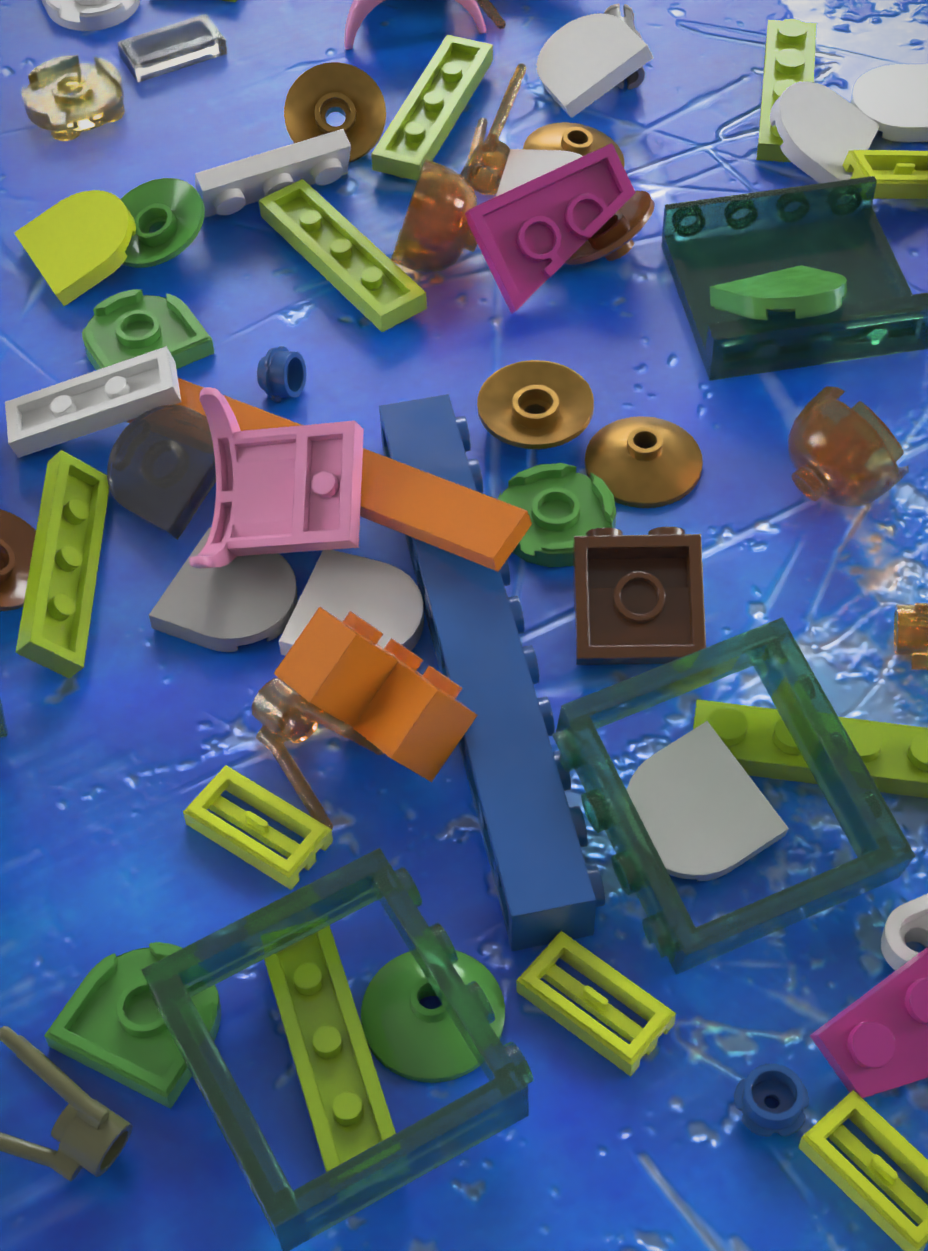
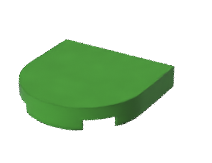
M800 265L710 286V304L715 309L752 319L768 320V310L775 312L795 311L796 319L814 317L836 311L842 306L843 298H846L847 279L837 273Z
M142 289L120 292L100 302L93 309L94 316L82 331L85 351L95 370L166 346L175 360L176 369H179L214 354L213 341L182 300L167 293V298L143 295Z
M162 942L150 943L148 948L132 950L117 957L113 953L101 960L84 978L44 1036L50 1048L171 1109L215 1041L221 1021L220 998L215 982L209 974L206 965L196 955L177 945Z

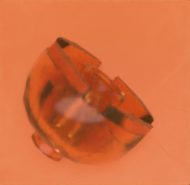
M425 159L393 250L391 260L395 264L423 272L443 271L457 262L464 249L472 252L475 251L477 242L468 225L465 212L477 206V197L473 187L461 174L444 165Z
M826 386L805 406L794 420L790 429L788 452L790 460L796 469L791 475L792 480L797 488L813 501H817L822 497L833 505L854 508L870 504L886 494L909 472L908 466L898 467L896 463L905 453L889 428L869 407L859 401L850 408L837 400L846 391L838 387Z

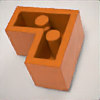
M319 607L273 674L309 703L352 727L388 757L432 782L478 716L456 700V697L463 688L430 665L423 675L419 673L417 669L424 660L391 638L384 648L377 643L383 636V633L350 611L346 618L341 621Z

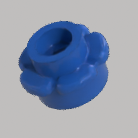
M284 346L271 348L258 363L257 381L260 388L266 394L271 395L272 401L280 403L283 397H298L302 393L306 382V365L302 355L298 352L289 351Z
M765 1064L755 1068L746 1079H742L738 1083L734 1094V1104L743 1113V1124L754 1134L770 1137L773 1133H778L780 1136L787 1137L796 1133L804 1125L806 1116L803 1111L809 1105V1096L801 1079L791 1069L779 1064ZM770 1097L775 1098L779 1106L769 1108L766 1106L765 1100Z

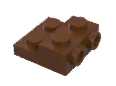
M658 527L650 530L648 535H623V532L616 528H595L587 531L585 536H574L573 591L576 665L691 664L705 662L707 654L701 534H685V530L678 527Z

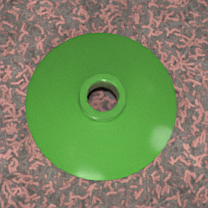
M175 178L155 179L135 187L121 198L136 224V234L131 237L129 245L125 250L127 258L123 264L135 268L156 266L173 259L194 241L204 221L205 207L200 194L191 184Z
M420 948L392 959L375 974L363 997L361 1023L371 1052L390 1071L401 1077L418 1082H446L469 1074L491 1056L504 1030L505 1004L498 982L491 972L475 958L449 948ZM429 996H439L445 999L443 1005L435 1009H427L419 1003L421 999Z

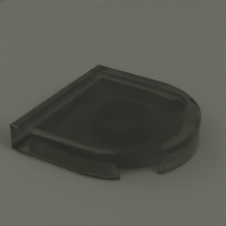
M164 405L141 414L122 431L109 456L107 480L110 491L119 504L136 517L177 540L216 482L215 456L207 417L185 406Z

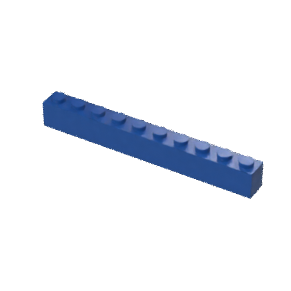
M449 394L379 406L382 448L385 457L483 494V480L479 462L477 459L468 460L466 452L471 450L465 416L455 417ZM405 535L418 588L422 595L423 607L440 673L463 688L456 697V700L478 715L458 744L511 950L517 951L550 944L561 931L572 939L594 935L595 909L605 905L603 881L597 864L587 866L585 864L581 847L588 845L584 816L580 806L569 807L564 792L571 789L569 767L564 751L553 752L548 736L555 735L553 713L548 697L537 698L533 685L539 683L536 654L532 645L522 647L519 634L524 633L525 627L520 600L518 596L508 597L505 586L510 585L508 560L497 572Z

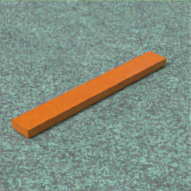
M178 378L181 403L127 421V423L215 458L208 420L199 400L200 391L204 387ZM223 395L229 403L241 431L301 426L299 423ZM363 448L360 516L497 572H499L532 525L527 510Z

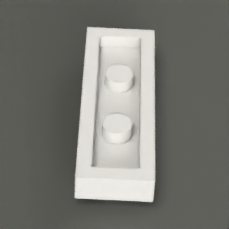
M344 129L195 173V189L200 194L204 203V218L215 214H233L241 210L245 205L257 202L301 179H304L309 185L315 183L317 185H327L338 180L342 175L348 174L351 144Z
M166 346L6 401L8 444L17 457L20 458L181 403L174 358Z

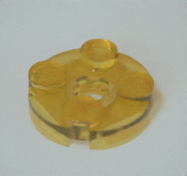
M66 55L38 65L28 75L30 83L25 89L22 86L21 94L27 116L38 127L50 130L52 137L60 141L73 140L81 132L95 129L107 122L118 121L125 112L123 104L124 90L121 75L113 64L94 57L95 65L79 63L78 55Z

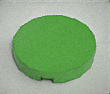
M564 463L539 464L518 472L508 481V488L503 491L502 495L500 492L498 500L527 510L532 525L512 553L526 562L541 566H573L574 536H585L587 531L595 528H615L616 507L613 493L598 476L590 472L589 478L584 474L577 473V466Z

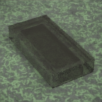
M207 14L117 42L120 58L137 83L227 54L226 40Z

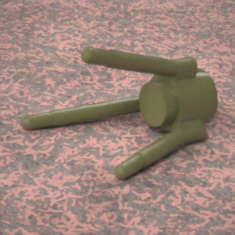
M8 1026L1 1027L0 1041L69 1104L62 1111L51 1131V1137L60 1142L58 1151L0 1132V1151L50 1167L70 1182L76 1178L82 1168L96 1177L101 1176L122 1152L132 1133L133 1125L97 1100L92 1099L24 1036L18 1035Z

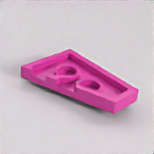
M612 143L465 212L464 217L511 314L516 312L540 286L636 193Z
M928 947L809 1035L849 1093L854 1090L861 1098H865L928 1078Z

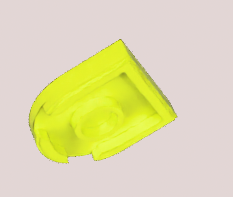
M91 190L76 193L61 200L14 232V234L63 306H66L110 276L124 263L127 258L125 250L129 245L131 237L136 234V224L131 213L120 198L106 191Z

